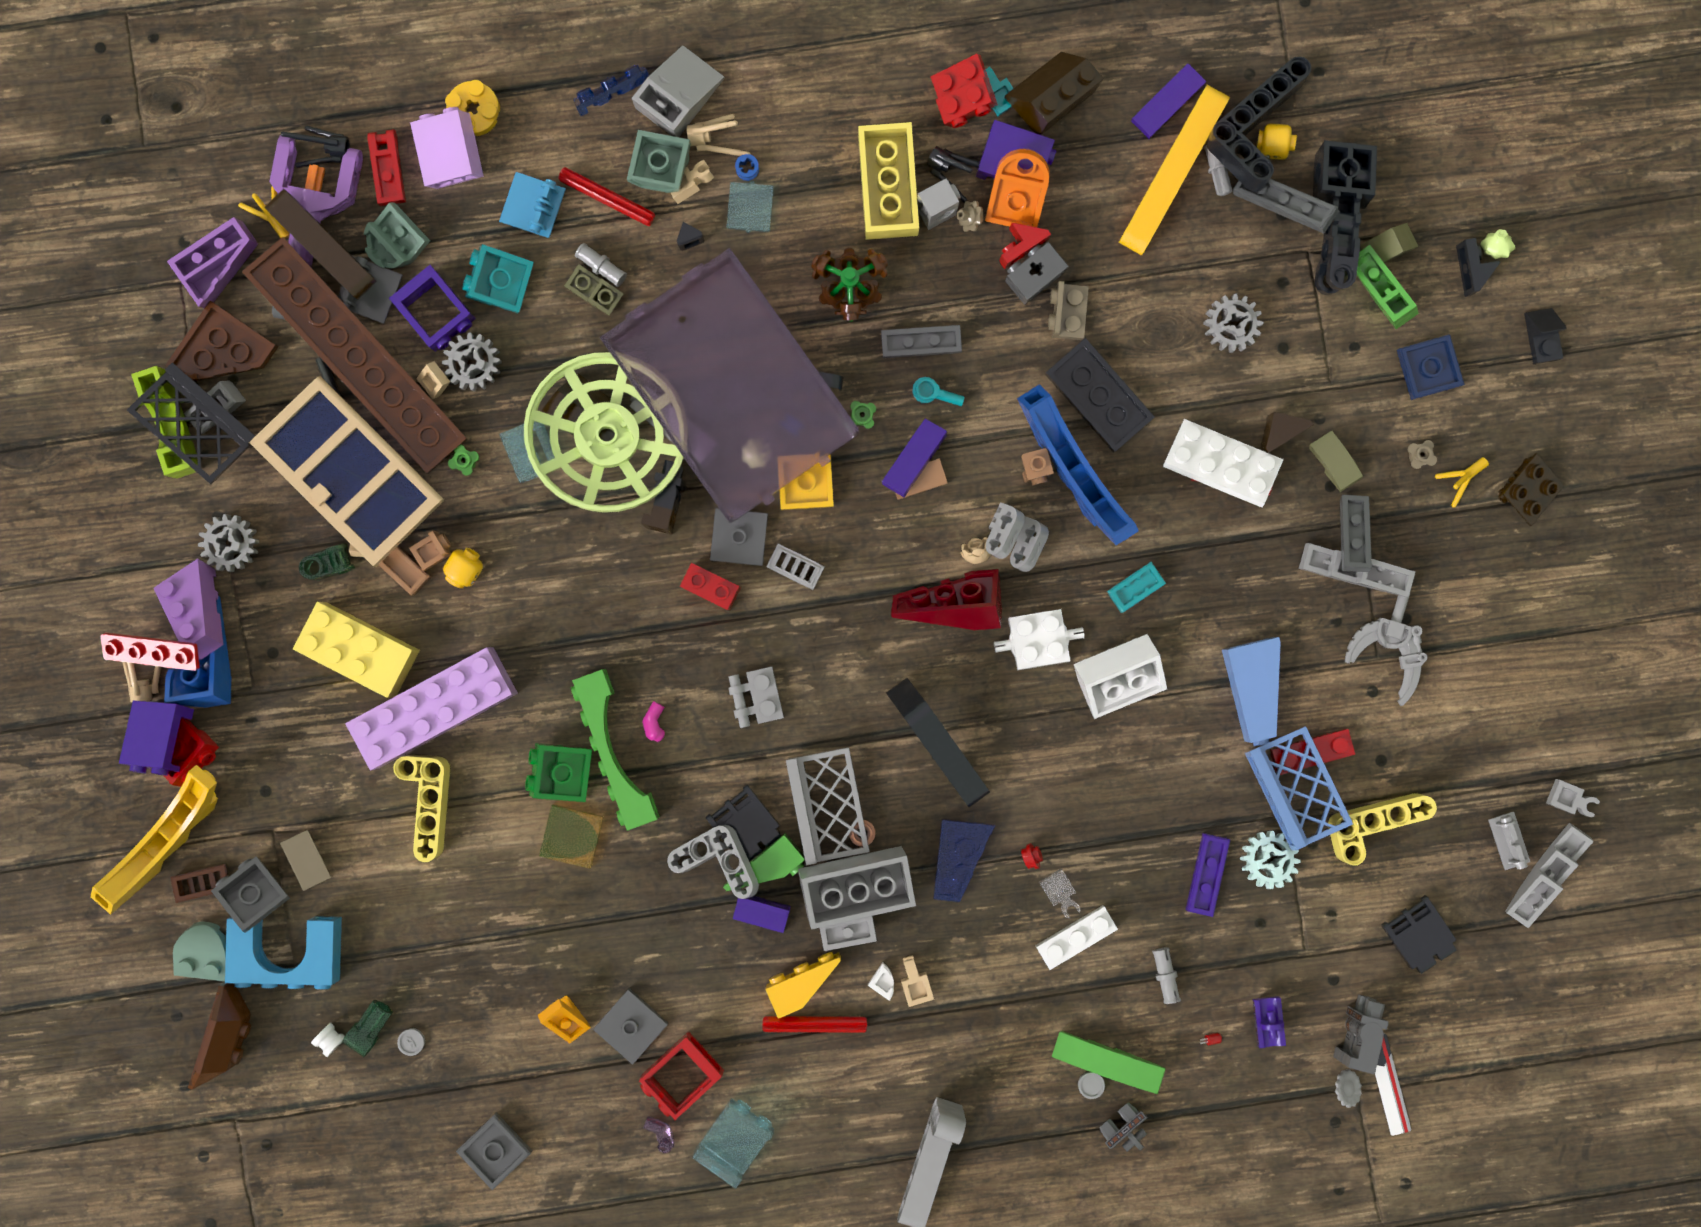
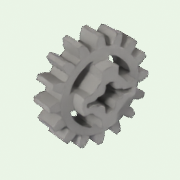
M1233 294L1229 300L1225 295L1221 298V303L1215 301L1212 304L1214 310L1209 309L1206 312L1210 319L1205 320L1203 325L1210 326V329L1205 335H1212L1214 337L1210 342L1212 345L1216 342L1220 343V351L1226 346L1229 348V353H1233L1236 350V346L1240 351L1246 349V344L1251 346L1255 343L1253 337H1258L1261 334L1256 328L1263 325L1262 321L1257 320V317L1262 313L1261 311L1254 312L1255 302L1250 305L1246 303L1247 296L1238 300L1237 294ZM1236 307L1243 310L1245 313L1237 310ZM1222 311V320L1217 324L1218 314ZM1230 320L1232 322L1241 321L1236 327L1235 325L1225 326ZM1250 323L1249 331L1245 336L1244 334H1246L1244 328L1246 324ZM1222 334L1230 337V339L1225 338Z
M472 333L467 334V339L458 335L457 344L452 341L449 342V345L452 347L451 351L444 350L443 352L448 356V360L442 361V364L449 367L444 372L445 375L453 376L450 382L454 385L460 382V388L466 390L468 385L473 392L476 391L477 385L486 389L485 382L487 380L492 383L495 382L492 377L493 373L500 374V371L495 368L496 365L502 363V360L495 357L499 350L491 348L493 345L491 340L488 339L484 342V336L481 334L476 339ZM469 346L468 349L460 352L463 348ZM483 349L486 351L488 355L489 363L486 362L483 358ZM468 360H477V363L475 365L467 364ZM456 362H458L461 367V375H459L456 369ZM484 372L483 375H481L478 378H475L476 375Z
M223 514L222 519L220 517H213V525L204 524L207 532L199 533V536L204 538V542L198 543V546L205 548V551L200 555L201 557H209L208 565H216V570L223 571L226 568L228 572H234L235 567L237 569L245 568L244 561L247 563L253 562L250 554H258V551L253 548V544H258L259 540L253 539L252 536L257 531L256 529H248L250 526L249 521L244 520L241 522L240 516L234 515L231 518V515ZM224 527L222 532L216 534L221 528ZM227 539L232 542L230 547L226 544ZM241 552L237 558L233 559L234 555Z

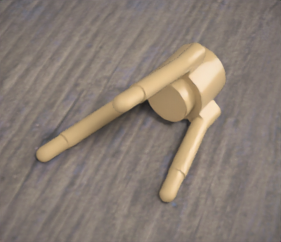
M734 114L687 125V138L690 139L691 146L697 147V152L711 151L736 156L750 154L747 151L706 145V142H711L710 131L738 125L736 120L729 121L735 118Z
M122 662L128 683L130 702H133V700L152 701L153 694L159 693L158 682L162 667L155 666L152 684H149V679L137 680L134 663Z

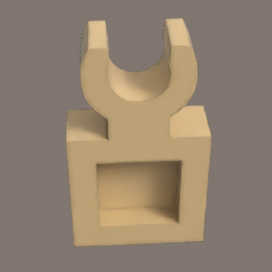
M705 160L698 162L691 171L688 167L685 168L680 190L678 192H670L677 204L700 191L698 187L700 183L710 182L714 178Z

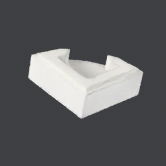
M882 962L869 981L868 986L890 1001L894 992V979L888 966Z

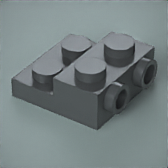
M257 856L253 859L245 860L239 865V870L231 876H225L216 883V887L211 890L244 933L290 899Z

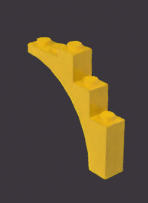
M197 765L188 771L178 794L156 824L126 857L92 887L91 898L110 915L161 871L163 861L188 840L190 830L215 809L218 800L214 792L217 782L209 771L202 770Z

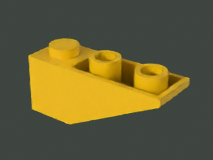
M828 952L818 957V962L809 965L806 962L793 968L794 972L784 976V973H780L769 979L770 983L766 985V992L778 1019L800 1010L806 1005L841 961L840 953L833 955L832 952Z

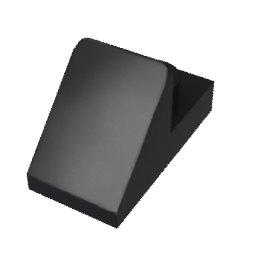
M1476 238L1466 239L1456 245L1465 297L1479 292L1500 264V261L1480 264L1482 252L1480 246L1477 245Z
M1553 308L1524 313L1533 365L1563 359L1559 332L1567 328Z

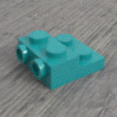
M482 244L479 250L474 249L471 254L469 264L474 267L471 276L466 274L462 290L466 291L465 297L490 306L494 305L519 313L534 262Z

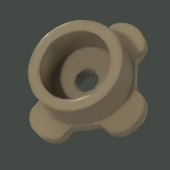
M1426 440L1423 444L1417 445L1412 443L1408 446L1409 459L1414 469H1419L1423 465L1433 466L1436 464L1437 457L1433 453L1434 444L1432 441ZM1421 452L1425 454L1424 457L1420 456Z

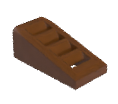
M226 864L170 877L175 903L213 894L211 890L216 887L214 872L219 871L221 879L228 876ZM204 874L209 875L211 885L209 890H206ZM198 876L199 886L201 892L197 893L195 891L193 877ZM183 879H187L190 891L188 895H185Z

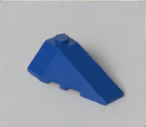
M220 596L216 600L217 613L220 614L223 645L203 659H199L200 668L195 671L177 668L168 669L165 677L164 703L204 708L231 704L232 678Z

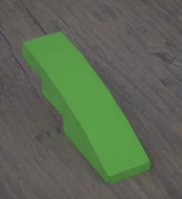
M1065 1031L1059 1032L1052 1054L1053 1058L1155 1094L1159 1093L1166 1071L1165 1067L1120 1049H1112Z

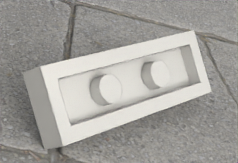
M1102 905L1035 946L1049 970L1118 929L1106 908Z

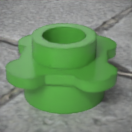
M852 402L850 405L852 414L848 419L849 424L852 427L861 425L866 429L872 428L874 425L872 418L873 413L876 411V406L873 403ZM861 412L865 414L864 417H860Z
M459 445L454 450L453 458L448 461V466L451 469L462 471V474L465 476H469L479 460V455L477 452H470L463 445ZM462 458L466 459L465 463L461 462Z

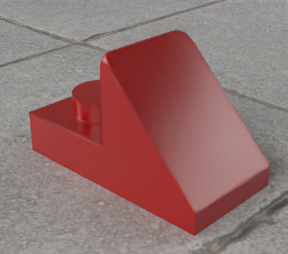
M1011 223L1009 230L1018 244L1012 242L1002 250L1003 254L999 262L1004 269H1007L1026 256L1035 246L1047 242L1051 233L1046 229Z

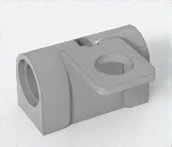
M873 916L820 927L824 951L877 941Z

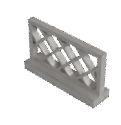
M849 747L788 758L786 765L806 865L869 852ZM845 754L847 765L842 773L828 765L833 756ZM829 757L826 763L820 760L821 758ZM815 760L823 766L816 778L806 773L805 761ZM825 768L839 776L831 789L818 781ZM847 769H848L849 779L844 776V773L846 772ZM807 778L813 781L810 787L808 786ZM841 778L851 784L852 791L847 799L833 791ZM815 783L828 791L821 804L810 797V790ZM830 794L844 802L836 815L823 807ZM852 795H853V799H854V804H855V805H853L852 803L849 802V800H850V798L852 797ZM812 804L818 807L815 813L813 812ZM846 804L856 810L857 818L852 825L838 817ZM820 809L833 817L826 830L816 825L815 817ZM836 820L849 828L841 841L828 833ZM857 822L859 824L860 831L854 828ZM817 830L823 833L820 839ZM853 831L861 836L863 847L852 849L843 842L850 832ZM827 836L835 841L838 846L833 853L822 855L820 843ZM841 846L846 849L844 851L837 852Z

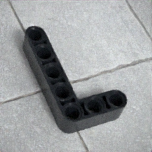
M1298 56L1289 60L1214 125L1207 138L1206 144L1209 151L1250 191L1259 192L1263 190L1273 175L1274 167L1271 161L1246 135L1303 86L1311 72V64L1304 57ZM1237 119L1241 120L1244 124L1237 122ZM1218 135L1224 137L1225 140L1218 138ZM1236 154H1240L1244 159L1237 157ZM1254 172L1261 174L1262 178L1256 176Z
M905 678L886 692L968 807H971L990 793L957 744L908 678Z

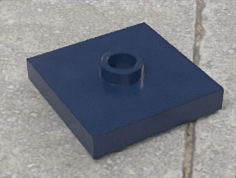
M1450 334L1397 350L1411 400L1465 385Z

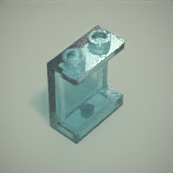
M731 1098L695 1148L692 1158L736 1189L742 1181L743 1174L767 1140L773 1137L774 1128L771 1127L772 1123L762 1115L757 1117L750 1112L751 1108L741 1100L736 1102Z

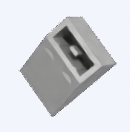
M682 45L647 77L631 99L635 109L671 136L680 137L687 128V125L691 123L725 77Z

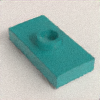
M1149 562L1106 592L1119 611L1123 613L1165 585L1166 582L1153 563Z

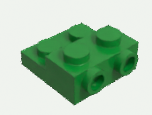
M535 743V749H530L528 757L529 764L533 765L532 775H527L525 781V790L530 791L529 796L537 799L586 802L592 749Z

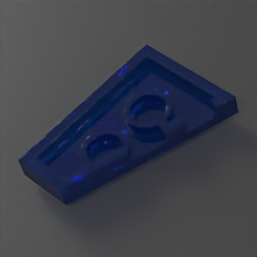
M638 65L626 69L624 71L625 75L618 79H615V76H611L601 81V86L594 90L588 87L577 92V98L573 99L580 116L589 113L586 107L592 104L593 106H602L608 103L613 98L611 94L616 92L617 95H622L643 84L647 77H649L647 69L644 66L639 68Z
M942 819L933 899L961 901L995 825Z

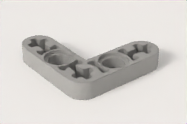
M720 825L710 829L676 848L668 856V866L674 873L688 872L716 856L736 897L740 899L750 898L758 891L759 884L736 831L729 825ZM722 833L727 834V837L724 839V842H720L719 839L722 836ZM700 842L705 843L707 846V853L703 857L697 852V846ZM731 846L733 847V850H728L724 852V849H729L728 847ZM732 854L739 858V866L736 869L731 868L729 865V858ZM681 856H691V858L683 861L682 865H678L677 861L680 860ZM744 871V874H741L739 877H735V874ZM744 882H748L749 886L746 890L742 891L741 886Z

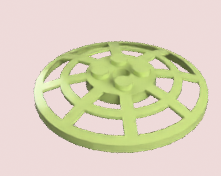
M612 352L591 353L578 356L563 363L550 372L539 384L526 410L524 442L528 458L535 473L543 484L557 497L585 510L619 512L635 508L650 501L671 483L679 471L686 454L688 424L685 409L677 391L668 379L654 367L628 355ZM594 364L619 365L615 381L597 380L582 385L574 370ZM629 368L638 370L650 377L666 394L651 402L643 392L626 384ZM565 376L573 391L568 393L559 403L554 415L537 411L547 391L559 379ZM599 389H613L610 402L593 404L587 393ZM624 392L636 398L645 408L632 415L630 411L621 406ZM578 398L584 411L577 421L572 422L562 419L568 406ZM671 403L676 411L679 422V446L663 443V425L658 412ZM650 417L655 427V442L639 438L638 424ZM534 421L550 426V444L555 457L541 465L537 459L533 444ZM559 429L574 433L576 447L564 454L561 453L558 443ZM603 429H611L615 436L611 441L606 442L600 439L599 433ZM637 449L652 452L647 463L636 473L629 459ZM660 454L676 456L674 464L666 477L657 487L649 492L641 479L652 470ZM583 457L586 461L593 464L590 479L577 473L570 467L569 463ZM619 466L626 476V479L616 482H601L604 468ZM562 468L573 480L587 486L584 500L576 499L562 491L546 474ZM632 485L639 498L633 501L616 505L594 504L598 490H617Z

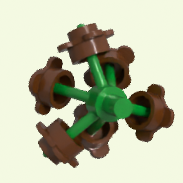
M850 247L845 248L844 254L836 259L830 257L831 252L829 250H825L822 255H816L812 261L811 268L814 270L812 278L818 279L819 276L828 278L831 273L841 276V282L824 281L821 284L822 294L819 296V301L822 304L832 305L837 310L840 309L835 311V315H843V320H849L850 322L858 320L860 314H867V310L861 309L867 308L869 304L878 303L882 299V295L878 291V281L873 279L859 282V276L868 272L872 277L879 274L883 278L887 277L888 273L885 269L888 266L887 260L882 253L878 254L872 248L868 250L869 256L865 258L858 257L854 253V249ZM844 287L847 288L848 302H842V299L845 297ZM854 287H856L855 296L859 299V302L853 301Z

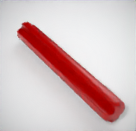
M566 167L559 174L558 179L560 182L646 226H651L655 219L654 212Z
M765 1016L762 1027L764 1032L865 1033L867 1031V1018L783 1016L778 1019L777 1016Z

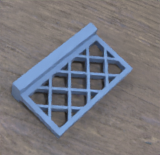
M1306 726L1245 753L1291 851L1299 850L1312 842L1353 825ZM1301 734L1307 744L1304 753L1290 749L1293 738ZM1287 741L1286 747L1279 745L1280 743ZM1271 747L1284 750L1280 763L1271 762L1265 750ZM1309 750H1310V752H1311V754H1312L1313 757L1308 756ZM1288 752L1302 757L1297 771L1283 766ZM1306 759L1315 762L1318 767L1315 778L1301 773ZM1272 766L1278 768L1276 773ZM1282 770L1296 775L1291 789L1282 786L1279 781ZM1321 775L1324 781L1319 780ZM1299 777L1313 781L1309 796L1295 791ZM1318 783L1328 787L1330 791L1327 802L1313 798ZM1284 791L1290 792L1288 798ZM1293 794L1307 799L1303 813L1292 809L1290 803ZM1332 800H1334L1336 806L1331 804ZM1312 801L1325 806L1321 820L1307 815ZM1332 808L1339 811L1344 822L1336 826L1326 823L1325 820L1329 809ZM1296 815L1301 817L1300 822L1298 821ZM1305 819L1319 823L1316 834L1309 838H1306L1302 829ZM1323 826L1329 827V829L1322 831Z

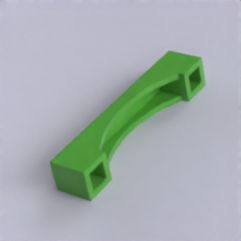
M602 669L572 680L574 684L571 687L573 697L576 702L580 701L583 709L580 712L582 722L585 727L589 726L592 736L589 737L590 744L594 751L598 750L601 761H598L600 771L603 776L607 775L610 786H607L609 796L612 801L616 800L619 807L616 814L620 825H625L628 831L657 820L660 815L652 793L645 794L629 779L613 751L608 732L607 712L610 695L615 694L607 670Z

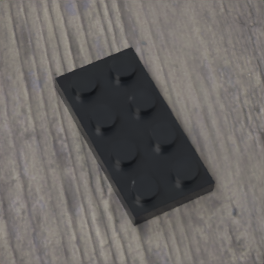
M1086 338L1045 373L1048 379L1113 453L1155 418Z

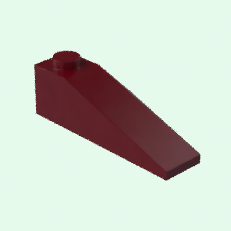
M999 569L971 571L964 573V578L950 582L948 578L941 580V585L929 589L922 586L893 595L891 617L970 630L1001 628L1002 602Z

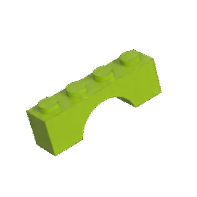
M154 366L131 374L138 397L145 393L166 372L165 369ZM168 381L159 389V399H175V388ZM144 403L152 418H155V403ZM160 403V417H176V403ZM180 405V417H184V414H183V411H182V408H181V405ZM160 422V433L164 436H177L176 422ZM180 422L181 436H191L187 423ZM159 440V447L156 452L164 476L178 479L196 473L194 469ZM169 440L177 447V440ZM181 440V451L185 455L197 454L192 440ZM191 459L198 465V459Z

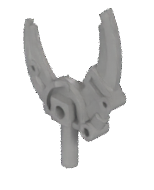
M1398 595L1391 620L1379 618L1377 621L1371 622V624L1367 623L1360 627V631H1356L1352 637L1353 640L1349 642L1345 663H1354L1358 655L1375 641H1378L1380 645L1386 648H1399L1402 655L1399 656L1401 669H1404V678L1398 692L1400 699L1397 702L1400 706H1403L1413 695L1418 685L1421 666L1427 660V655L1422 653L1420 645L1422 643L1420 637L1422 628L1420 626H1407L1401 623L1409 597Z

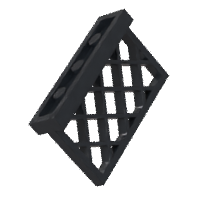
M172 362L165 369L166 372L127 411L209 484H212L248 448L251 449L253 447L249 442L255 435ZM167 381L175 388V399H159V389ZM179 392L186 398H180ZM144 403H155L156 417L143 418L136 411ZM160 403H176V417H160ZM180 403H193L196 406V417H180ZM200 411H202L207 417H200ZM196 421L197 436H181L180 422ZM200 421H213L217 425V435H201ZM149 422H156V428ZM160 422H176L177 436H164L161 434ZM221 429H222L227 435H221ZM233 439L240 445L233 454H221V440ZM169 440H177V447ZM181 440H197V454L185 455L181 451ZM201 440H217V454H201ZM218 458V468L209 476L202 470V459ZM222 458H228L222 463ZM191 459H198V465Z

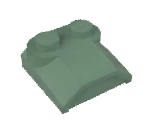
M638 130L627 182L644 189L665 193L678 192L685 167L689 163L690 139Z

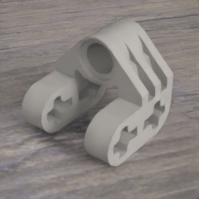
M1000 502L989 526L991 532L986 541V551L998 559L1006 558L1012 551L1010 556L1011 565L1022 572H1027L1035 566L1048 539L1049 530L1037 520L1028 518L1016 508Z

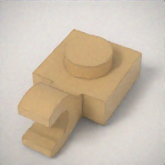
M913 955L904 957L903 962L908 977L901 979L908 1006L911 1007L934 1000L927 973L918 974Z

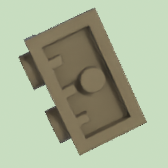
M1059 281L1056 288L1051 289L1050 304H1054V314H1049L1048 330H1052V338L1084 340L1089 286L1064 284V281Z

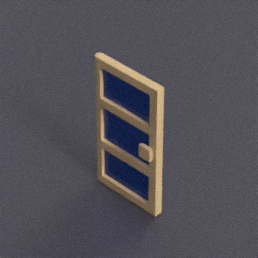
M321 376L314 379L249 442L374 567H377L444 501Z

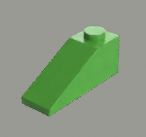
M1371 245L1360 251L1357 277L1395 329H1398L1419 314L1417 305Z
M784 833L750 862V865L758 883L783 878L789 873L792 876L795 875L799 868L805 866L802 863L805 860V856L790 837ZM744 871L735 874V877H739L741 874H744ZM728 881L723 886L726 891L731 890ZM744 882L741 888L749 886L748 882Z

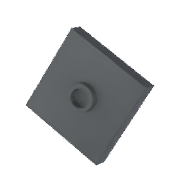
M715 508L710 561L763 566L768 513Z
M629 988L593 1030L633 1065L664 1030L668 1022Z
M496 1112L456 1152L493 1190L533 1150Z

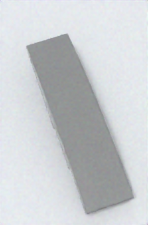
M1311 543L1305 544L1299 565L1301 570L1403 597H1409L1415 576V571L1371 559L1372 568L1370 572L1342 571L1341 551L1327 549Z
M1569 823L1533 867L1507 907L1506 913L1529 928L1563 890L1561 884L1577 868L1578 863L1576 861L1594 842L1592 838Z

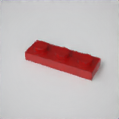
M1349 729L1312 737L1323 763L1355 755ZM1305 740L1291 743L1290 749L1304 753L1307 744ZM1279 748L1270 749L1274 763H1280L1284 750ZM1309 750L1308 756L1313 757L1312 754H1311V752H1310V750ZM1288 752L1283 766L1297 771L1302 757ZM1306 759L1303 769L1315 766L1316 763ZM1282 770L1281 773H1280V775H1283V774H1286V773H1290V772H1287V771Z

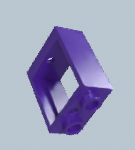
M431 265L427 266L389 297L428 347L435 352L438 349L443 350L448 347L449 342L452 341L451 339L458 333L462 334L469 330L473 325L472 322L476 319ZM438 284L461 313L431 337L407 307L434 285Z

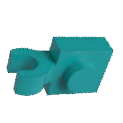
M988 67L985 70L998 104L992 109L999 117L1012 108L1004 97L1014 88L1007 78L1000 82L992 68Z

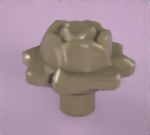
M966 201L964 207L957 212V219L960 226H963V231L968 232L971 230L975 232L978 226L982 224L983 208L979 207L978 201Z

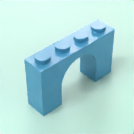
M315 916L307 920L306 952L302 962L295 968L276 966L266 957L262 947L263 920L244 933L232 917L227 918L225 983H235V987L238 988L250 987L251 984H261L262 988L278 987V984H288L290 989L304 988V985H314V989L331 988V985L340 980L342 917Z

